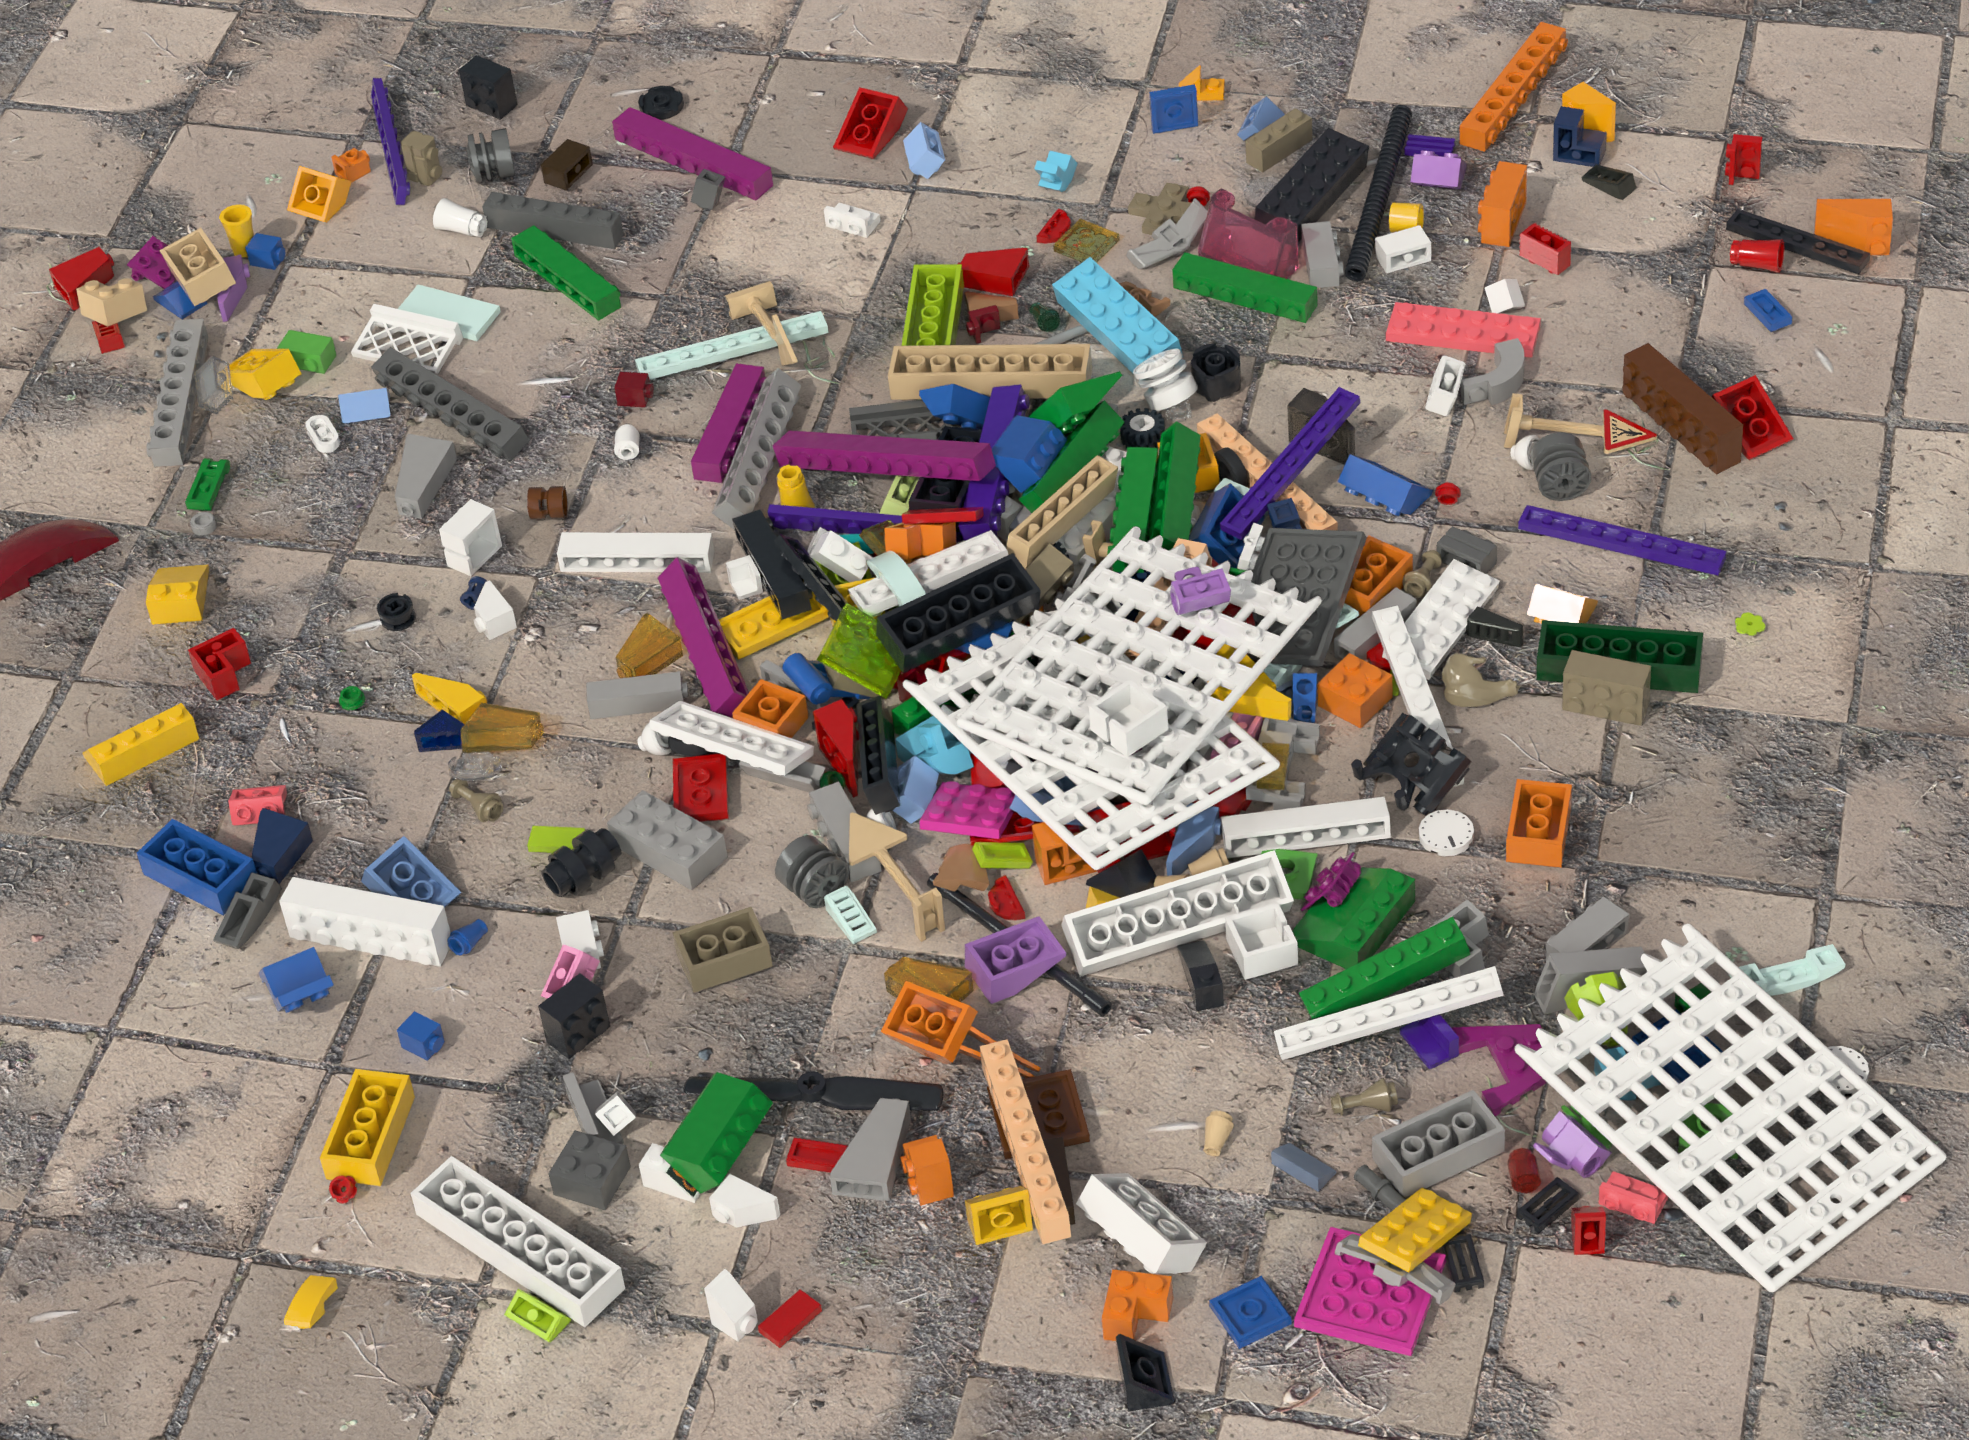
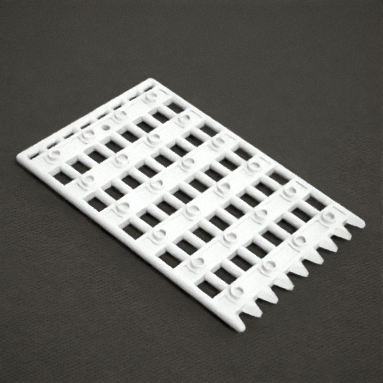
M1135 526L957 719L956 725L963 730L1136 802L1148 805L1319 607L1322 600L1319 596H1316L1305 603L1298 601L1299 591L1297 587L1283 594L1274 591L1276 585L1274 578L1260 585L1251 583L1253 577L1251 569L1238 576L1230 575L1228 573L1231 565L1228 561L1214 568L1207 566L1208 555L1206 552L1192 559L1184 557L1186 549L1184 544H1180L1169 551L1161 548L1163 543L1161 535L1147 542L1139 540L1141 530ZM1117 559L1129 564L1121 574L1109 570ZM1199 567L1203 575L1222 568L1230 586L1231 595L1229 602L1215 605L1211 609L1204 608L1177 615L1171 601V585L1166 591L1153 586L1161 577L1176 581L1175 573L1184 569ZM1139 568L1151 572L1143 583L1131 578ZM1188 575L1185 576L1183 579L1192 578L1194 576ZM1088 591L1101 595L1093 605L1080 601ZM1111 599L1123 604L1115 614L1102 610ZM1229 603L1241 607V610L1234 618L1221 613ZM1134 608L1145 612V615L1137 623L1125 619ZM1252 612L1265 616L1257 627L1244 622ZM1156 617L1168 621L1160 632L1148 628ZM1275 621L1288 625L1280 636L1267 631ZM1060 622L1072 626L1064 637L1051 633ZM1179 626L1191 630L1183 641L1171 637V634ZM1082 631L1094 635L1086 646L1073 642ZM1201 635L1214 639L1206 650L1193 646ZM1105 640L1117 644L1109 655L1096 651ZM1224 644L1237 648L1229 659L1216 655ZM1127 649L1140 654L1132 664L1119 660ZM1247 653L1260 657L1252 668L1239 664ZM1031 654L1043 659L1034 670L1022 665ZM1150 658L1163 663L1154 674L1141 669ZM1053 663L1065 667V670L1056 679L1044 674ZM1173 667L1186 672L1177 683L1164 678ZM1076 672L1088 677L1079 688L1067 683ZM1196 676L1209 681L1200 692L1188 688ZM1131 679L1167 706V710L1169 709L1180 714L1172 725L1168 724L1166 732L1146 744L1151 749L1142 759L1133 755L1125 756L1116 748L1106 745L1107 742L1100 736L1094 740L1083 735L1090 727L1089 706L1102 698L1090 693L1098 682L1111 686L1103 695L1105 696ZM1219 686L1232 690L1224 701L1211 697ZM1001 687L1014 691L1005 702L992 698ZM1024 696L1036 700L1027 712L1015 707ZM1047 705L1059 710L1050 721L1038 717V714ZM1069 715L1082 719L1073 730L1060 726ZM1190 719L1203 723L1195 735L1182 730ZM971 720L977 721V722L982 723V724H984V725L982 726V725H980V724H977V723H975V722H972ZM994 729L999 730V731H1001V732H1003V733H1006V735L1001 734V733H999V732H997V731H994ZM1018 738V739H1020V740H1023V741H1025V742H1028L1029 744H1025V743H1023V742H1021V741H1018V740H1016V739ZM1039 748L1052 752V754L1042 751ZM1162 752L1175 757L1166 768L1153 764ZM1064 757V758H1066V759H1069V760L1075 762V764H1074V763H1071V762H1069V761H1066V760H1064V759H1062V758ZM1086 767L1098 771V773L1088 770ZM1109 776L1122 782L1120 783L1115 780H1112L1109 778ZM1132 786H1134V787H1136V788H1139V789H1141V790H1143V791H1146V792L1144 793V792H1141V791H1139V790H1136V789L1132 788Z
M1088 591L1080 601L1093 605L1097 598ZM1056 599L1055 605L1057 610L1065 602L1064 600ZM1106 606L1102 609V610H1105V611H1107V612H1110V613L1114 614V613H1113L1112 611H1110ZM1039 610L1034 611L1033 615L1036 623L1031 626L1014 621L1012 628L1015 634L1009 638L992 633L990 639L993 646L986 650L970 644L968 649L971 655L970 659L962 661L948 656L947 664L949 670L941 673L934 669L926 668L927 682L921 685L910 680L903 682V687L1094 870H1100L1280 767L1279 760L1226 714L1189 757L1198 766L1197 768L1188 773H1185L1180 768L1173 776L1175 780L1166 784L1148 805L1125 797L1131 804L1119 811L1109 801L1119 795L1115 792L1038 760L1032 762L1026 755L990 740L978 744L969 736L972 734L971 732L963 730L956 725L957 719L972 704L961 693L974 688L981 694L987 688L983 682L993 676L997 677L1052 616ZM1060 622L1051 633L1064 637L1072 626ZM1085 632L1090 637V639L1081 643V645L1086 646L1092 640L1094 635ZM1105 640L1096 651L1109 655L1117 644ZM1125 654L1119 658V660L1128 664L1133 662ZM1150 658L1141 669L1154 674L1163 663ZM1027 659L1022 664L1033 670L1036 668ZM1053 663L1044 674L1056 679L1065 670V667ZM1174 667L1167 674L1176 683L1183 676ZM1076 672L1069 681L1079 688L1085 680L1079 676L1081 674ZM1098 682L1090 693L1102 697L1111 686ZM1192 683L1189 684L1188 688L1200 692ZM1001 687L992 698L1005 702L1014 691ZM1024 696L1015 707L1020 708L1026 705L1030 708L1036 700ZM951 699L960 709L947 715L939 705ZM1049 706L1044 708L1038 714V717L1050 721L1059 710ZM1169 709L1167 710L1168 719L1175 715L1178 717L1180 715ZM1069 715L1060 726L1068 728L1082 719ZM1190 719L1182 730L1195 735L1203 723ZM971 720L972 722H975V723L980 724V725H982V726L984 725V724L979 723V722H977V721ZM1089 727V732L1083 735L1096 740L1098 735L1091 731ZM994 729V731H997V732H999V733H1001V734L1006 735V733H1003V732H1000L999 730ZM1231 732L1241 743L1229 748L1219 738ZM1018 738L1016 739V740L1021 741V742H1023V743H1025V744H1029L1028 742H1025V741L1020 740V739H1018ZM1109 740L1106 745L1113 747L1111 745V741ZM1145 745L1142 747V750L1133 754V756L1142 759L1151 747ZM1210 745L1220 755L1207 761L1198 750ZM1039 748L1042 751L1052 754V752ZM1162 752L1153 764L1166 768L1175 757ZM1064 757L1062 758V759H1064V760H1066V761H1069V762L1075 764V762H1073V761H1071V760H1069V759H1066V758H1064ZM1013 758L1022 768L1010 775L1001 764ZM1263 762L1265 763V764L1261 765L1260 767H1258V768H1256V769H1254V770L1252 769V768H1254V767L1260 765V764L1263 763ZM1240 775H1243L1242 777L1238 778L1237 780L1231 782V780L1237 778V777L1240 776ZM1065 776L1077 785L1066 792L1054 783ZM1109 776V778L1112 780H1115L1120 783L1122 782ZM1221 787V789H1219V790L1213 792L1212 794H1210V795L1208 794V793L1212 792L1213 790H1215V789ZM1044 788L1054 799L1042 805L1032 794ZM1197 799L1199 800L1196 803L1190 805L1189 807H1186L1187 805L1196 801ZM1099 806L1109 817L1096 823L1087 812ZM1174 812H1177L1176 814H1174L1173 816L1167 818L1166 820L1164 819V818H1166L1167 816L1173 814ZM1077 819L1087 829L1074 836L1064 825ZM1153 824L1155 825V826L1151 827L1150 829H1148V830L1142 832V830H1144V829L1150 827L1151 825H1153ZM1132 837V839L1128 840L1127 842H1125V843H1123V844H1121V845L1119 844V843H1121V842L1127 840L1128 838ZM1107 850H1110L1109 852L1103 854L1102 856H1100V857H1098V858L1096 857V856L1102 854L1103 852H1105V851H1107Z
M1685 924L1682 927V931L1688 940L1686 945L1682 946L1669 939H1663L1661 945L1668 958L1662 961L1643 953L1641 961L1647 973L1641 976L1622 968L1620 975L1626 988L1620 991L1610 985L1601 983L1599 990L1605 1003L1599 1006L1587 999L1580 998L1578 1005L1584 1018L1578 1021L1563 1013H1559L1557 1020L1563 1033L1557 1036L1538 1028L1536 1036L1542 1048L1535 1051L1522 1044H1517L1514 1049L1533 1070L1767 1291L1775 1292L1941 1165L1947 1157L1944 1151L1691 924ZM1714 962L1732 976L1731 979L1722 985L1705 971ZM1694 977L1711 991L1702 1000L1684 986L1685 983ZM1673 992L1691 1007L1681 1015L1663 1000ZM1757 999L1774 1015L1765 1022H1761L1746 1006ZM1652 1007L1670 1021L1669 1024L1660 1030L1642 1015ZM1735 1014L1753 1029L1743 1038L1725 1023ZM1633 1022L1649 1038L1640 1045H1637L1621 1029ZM1714 1029L1732 1044L1722 1053L1704 1038ZM1610 1037L1628 1052L1618 1061L1600 1046ZM1799 1037L1816 1053L1804 1060L1787 1044ZM1694 1044L1711 1059L1702 1068H1699L1683 1053ZM1590 1052L1607 1067L1597 1076L1591 1073L1579 1061ZM1776 1052L1780 1053L1795 1067L1785 1076L1767 1061ZM1672 1060L1676 1061L1691 1075L1680 1084L1662 1068ZM1756 1067L1774 1082L1765 1091H1762L1746 1076ZM1567 1068H1570L1586 1083L1575 1092L1558 1077ZM1651 1075L1669 1090L1660 1099H1657L1641 1084ZM1839 1075H1842L1858 1090L1848 1099L1829 1083ZM1734 1083H1737L1753 1098L1743 1107L1725 1092ZM1819 1090L1838 1106L1827 1115L1809 1099ZM1629 1091L1635 1093L1648 1106L1638 1115L1620 1100ZM1714 1098L1732 1113L1722 1123L1704 1107ZM1609 1106L1627 1121L1616 1131L1598 1115ZM1797 1106H1800L1817 1121L1807 1130L1788 1115ZM1882 1113L1901 1129L1891 1138L1872 1122ZM1692 1114H1695L1711 1129L1701 1138L1683 1123ZM1777 1121L1796 1137L1786 1146L1767 1130ZM1672 1129L1690 1145L1680 1154L1661 1138ZM1861 1129L1866 1131L1881 1145L1870 1154L1852 1138ZM1756 1137L1775 1153L1764 1162L1746 1146ZM1841 1144L1860 1161L1849 1170L1831 1154ZM1650 1145L1669 1161L1658 1170L1640 1154ZM1927 1152L1931 1157L1921 1165L1915 1161ZM1734 1153H1737L1754 1169L1743 1178L1725 1162ZM1820 1160L1839 1176L1830 1185H1826L1810 1170ZM1714 1168L1732 1184L1722 1194L1704 1178ZM1903 1169H1908L1910 1173L1900 1181L1895 1177ZM1799 1176L1818 1192L1807 1202L1788 1185ZM1693 1184L1711 1200L1701 1210L1682 1194ZM1886 1184L1889 1189L1878 1197L1874 1192ZM1778 1192L1797 1209L1786 1218L1767 1201ZM1836 1198L1840 1203H1833L1830 1199ZM1865 1200L1868 1205L1857 1213L1853 1208ZM1757 1208L1776 1225L1765 1234L1746 1218L1747 1215ZM1842 1216L1848 1220L1837 1229L1832 1226ZM1734 1225H1737L1754 1241L1744 1250L1739 1248L1725 1234ZM1821 1232L1827 1236L1816 1245L1811 1242ZM1801 1248L1805 1254L1793 1262L1789 1257ZM1780 1265L1784 1270L1771 1278L1768 1273Z

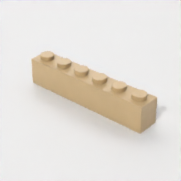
M1097 455L1008 534L1006 546L1008 554L1014 553L1022 566L1027 569L1049 543L1053 545L1114 490L1118 467Z

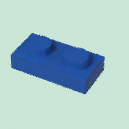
M1767 289L1744 297V305L1770 332L1792 324L1791 314Z

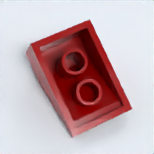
M859 87L833 146L834 150L874 159L898 132L908 108L899 96Z
M1756 375L1711 396L1743 424L1741 453L1748 460L1754 459L1794 439Z
M841 699L814 710L813 715L818 747L833 770L843 775L846 782L845 787L854 798L858 796L859 751L857 741H859V733L855 727L857 716L853 708H848Z

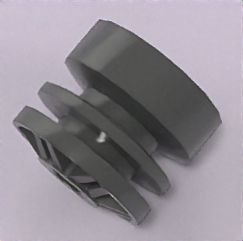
M506 128L492 130L490 142H486L482 132L479 133V144H475L473 134L467 135L468 143L466 149L470 170L477 183L482 182L481 171H486L488 181L492 180V169H497L500 178L515 176Z
M1565 432L1551 433L1542 437L1534 444L1530 460L1536 474L1538 488L1543 496L1550 500L1566 501L1580 496L1587 490L1591 483V471L1586 460L1583 445L1578 437Z
M811 835L798 837L789 843L780 854L775 867L776 879L791 892H794L808 907L816 909L825 906L824 897L827 894L846 885L849 875L848 865L815 836Z

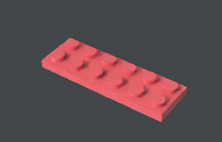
M1395 302L1386 331V341L1494 353V344L1518 338L1524 349V357L1532 358L1541 326V318Z

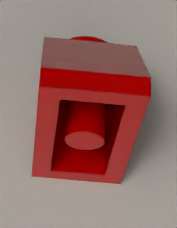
M1602 1206L1572 1208L1571 1230L1574 1255L1605 1253L1606 1213Z

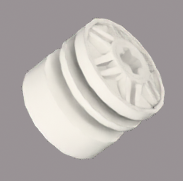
M1170 349L1155 354L1133 370L1135 378L1140 379L1138 382L1141 388H1149L1144 393V397L1151 410L1159 411L1172 407L1186 400L1198 389L1192 373L1189 371L1182 372L1186 368L1187 363L1182 359L1183 355L1180 349Z

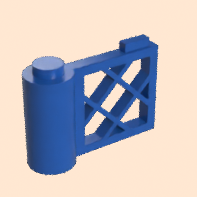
M794 653L783 663V672L813 704L825 703L830 697L870 699L868 696L833 689L822 661L807 660L802 653Z

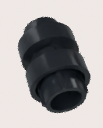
M601 828L595 833L587 829L572 839V850L567 846H562L548 856L549 864L545 866L541 874L548 888L556 896L563 897L569 892L577 896L591 886L590 876L600 880L615 870L614 861L622 855V851L615 837L607 829Z

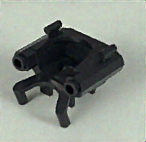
M1402 712L1363 765L1361 760L1355 759L1351 766L1354 777L1358 780L1368 778L1376 780L1377 777L1381 778L1384 774L1397 778L1400 782L1401 790H1397L1394 793L1397 807L1403 811L1409 808L1415 786L1418 787L1421 791L1414 799L1416 803L1413 807L1424 816H1427L1428 813H1433L1452 787L1461 782L1470 770L1469 765L1472 761L1455 748L1452 750L1448 747L1446 740L1430 728L1425 731L1426 726L1412 715H1406ZM1410 753H1417L1419 755V762L1413 767H1407L1405 765L1406 756Z

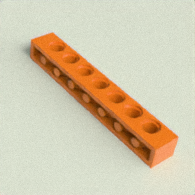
M1544 22L1539 23L1461 123L1460 145L1485 152L1491 144H1494L1501 130L1506 128L1511 117L1516 115L1521 104L1526 102L1531 91L1536 89L1541 78L1546 76L1551 65H1554L1561 52L1566 50L1568 45L1566 28Z

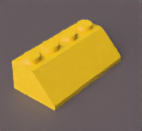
M180 703L82 752V754L105 786H108L199 740V735L194 718L185 706Z

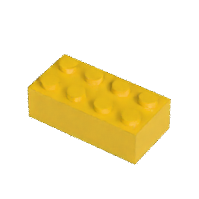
M361 1069L354 1070L320 1156L327 1180H333L335 1177L342 1175L344 1177H353L356 1183L382 1185L415 1099L409 1075Z

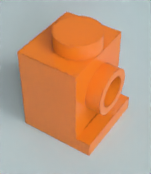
M353 148L339 157L336 155L331 156L335 175L339 178L354 182L371 172L369 166L370 158L365 150L358 151Z

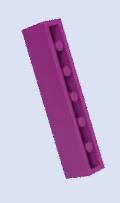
M735 364L691 459L694 480L723 482L729 471L762 384L767 378L765 377L764 367Z

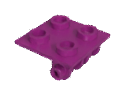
M152 236L127 264L128 267L132 268V279L138 281L146 277L163 289L172 285L176 278L160 252L161 249L168 245Z
M1354 852L1345 858L1340 856L1331 865L1330 869L1325 867L1316 877L1317 885L1312 886L1303 897L1306 902L1300 909L1301 911H1304L1322 896L1327 899V903L1332 907L1342 904L1350 889L1361 875L1360 864L1351 861L1355 854Z

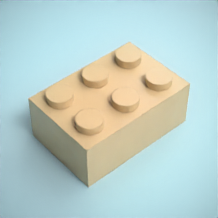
M202 228L193 231L160 250L170 271L194 306L207 301L212 296L236 284L225 261Z

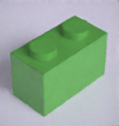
M289 330L277 347V349H289L300 370L325 374L337 356L332 337Z

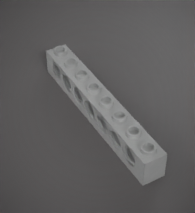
M204 319L175 320L174 329L170 330L171 343L166 349L167 361L163 363L164 377L160 378L161 392L157 394L158 407L153 412L154 426L150 427L151 441L147 443V455L152 458L154 467L177 466L184 463L208 341Z
M780 368L769 375L762 384L712 511V514L733 529L732 519L753 512L754 507L760 501V491L768 481L766 478L767 473L774 465L772 460L775 452L772 445L785 435L787 431L785 426L793 416L792 408L800 398L798 393L801 384Z

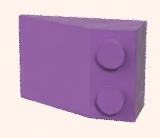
M1040 916L965 944V968L990 1004L1016 995L1066 957L1065 950Z

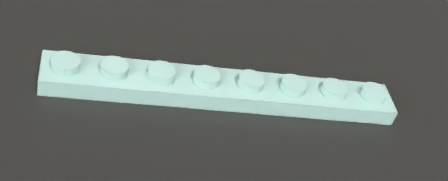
M821 311L780 321L789 343L828 333V325ZM761 326L635 359L638 373H648L649 380L770 349L778 345L765 328Z

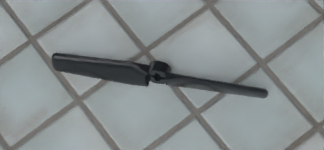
M815 1071L802 1074L798 1080L788 1078L735 1077L753 1083L771 1101L804 1100L805 1102L813 1103L821 1100L822 1105L840 1110H873L879 1099L885 1098L909 1101L910 1111H937L942 1105L944 1095L943 1087L940 1084L855 1076L824 1078L821 1073ZM712 1076L689 1077L684 1084V1093L699 1096Z

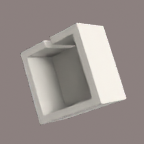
M472 499L439 529L442 545L445 547L444 553L447 566L469 576H472L502 547L495 510Z
M1131 679L1089 706L1091 731L1106 742L1110 740L1111 745L1127 757L1168 730L1167 706Z
M1279 903L1225 917L1226 940L1245 980L1298 965L1297 941L1290 926L1287 925V920Z

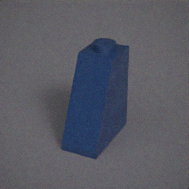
M262 808L251 856L258 875L275 879L278 884L282 882L313 841L308 822Z

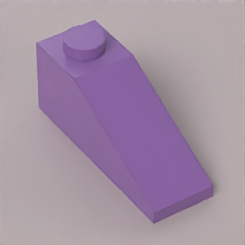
M241 255L223 258L236 282L227 290L217 294L223 322L229 320L247 289L246 278L250 277L248 263L243 264Z

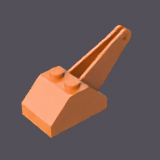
M905 981L881 1030V1033L944 1064L953 1063L958 1052L981 1060L980 1052L962 1045L967 1034L985 1045L997 1042L971 1026L978 1011L970 1005ZM1012 1052L1016 1063L1035 1072H1040L1041 1068ZM1017 1067L1020 1076L1024 1078L1034 1077L1033 1074Z

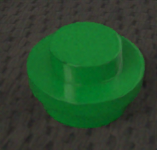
M356 686L346 687L340 693V706L346 710L358 709L365 703V695Z

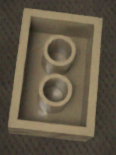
M1572 650L1563 672L1562 710L1641 726L1650 701L1651 666Z
M752 907L672 932L676 954L693 993L773 967L769 943Z

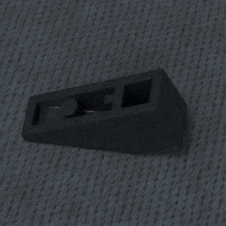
M1205 940L1177 945L1196 1011L1224 1006L1223 983L1217 964Z

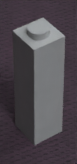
M1397 587L1394 588L1334 638L1335 658L1341 661L1347 654L1351 653L1365 661L1367 659V651L1381 642L1372 619V611L1398 606L1405 623L1416 609V598Z
M680 671L586 683L587 704L591 719L664 711L678 701L684 702L685 697H689L687 681L682 682Z

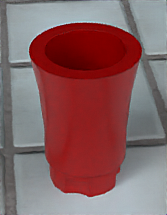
M1783 239L1733 240L1730 248L1731 264H1740V266L1760 268L1776 273L1781 272L1784 260Z

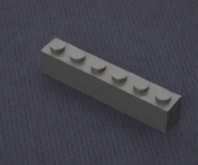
M491 192L482 206L483 213L487 216V228L521 233L534 225L541 231H545L551 239L615 249L624 235L621 216L617 212Z

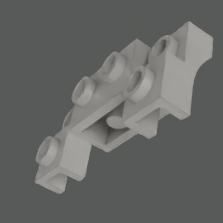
M1264 718L1257 742L1279 760L1280 767L1246 786V800L1273 803L1274 810L1302 807L1305 797V782L1288 781L1287 777L1294 752L1316 754L1320 738V724L1297 721L1291 718L1288 721ZM1263 762V763H1261L1260 765H1258V766H1256V767H1254V768H1252V769L1254 770V769L1260 767L1261 765H1263V764H1265V763Z

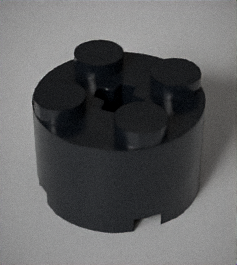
M1216 343L1203 345L1194 351L1191 360V373L1198 386L1196 391L1198 394L1204 396L1210 402H1215L1241 389L1240 355L1235 348L1224 344V347H1217Z

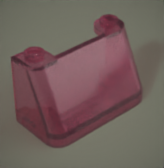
M1222 188L1219 189L1210 200L1198 246V256L1285 279L1292 275L1298 269L1297 224L1283 217H1277L1265 225L1231 209L1235 204L1234 195Z

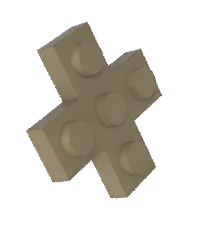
M1166 183L1158 197L1136 192L1128 206V214L1146 218L1142 224V233L1152 235L1153 231L1168 219L1177 224L1191 205L1190 202H1185L1189 187Z

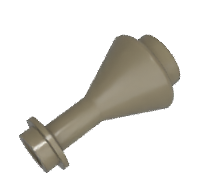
M1435 550L1424 552L1422 555V567L1403 576L1402 584L1404 590L1414 598L1425 597L1432 588L1430 572L1432 569L1439 568L1442 564L1441 555Z
M455 779L451 783L449 791L452 797L455 799L463 797L470 801L481 822L495 821L501 816L504 807L499 794L475 793L468 788V782L465 779Z
M1384 1078L1379 1079L1361 1094L1341 1098L1339 1093H1336L1335 1096L1330 1097L1333 1113H1339L1340 1116H1343V1109L1365 1106L1390 1112L1392 1106L1398 1104L1394 1083H1387Z

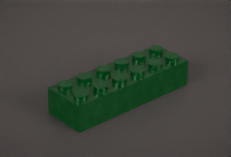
M1542 620L1537 653L1536 680L1563 682L1564 669L1571 651L1574 650L1651 666L1650 689L1698 693L1704 633Z

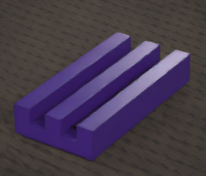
M1409 134L1405 146V155L1414 156V154H1421V151H1432L1436 155L1444 157V153H1453L1455 139Z

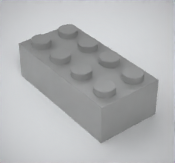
M644 790L607 822L608 831L617 840L621 851L690 890H693L728 857L723 834Z
M1474 1090L1372 1137L1373 1160L1404 1199L1413 1195L1420 1188L1426 1189L1505 1151L1504 1127Z

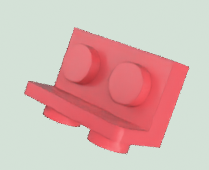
M286 785L233 790L228 800L232 825L257 824L262 808L285 815Z
M1614 1171L1611 1173L1607 1183L1602 1182L1599 1187L1600 1205L1655 1224L1668 1199V1196L1657 1186Z

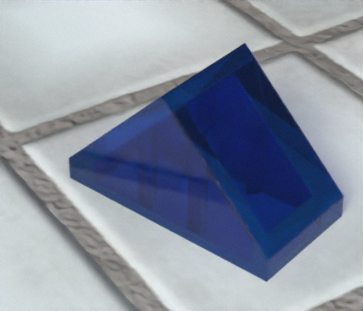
M444 710L439 711L414 732L419 752L471 748L467 726Z

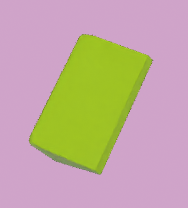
M521 1289L516 1291L504 1313L511 1320L550 1343L571 1321V1318Z

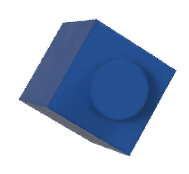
M256 233L246 246L250 266L275 270L285 258L286 252L285 248H283L281 237Z
M415 1011L397 1029L401 1048L426 1061L434 1053L438 1052L445 1043L441 1025Z

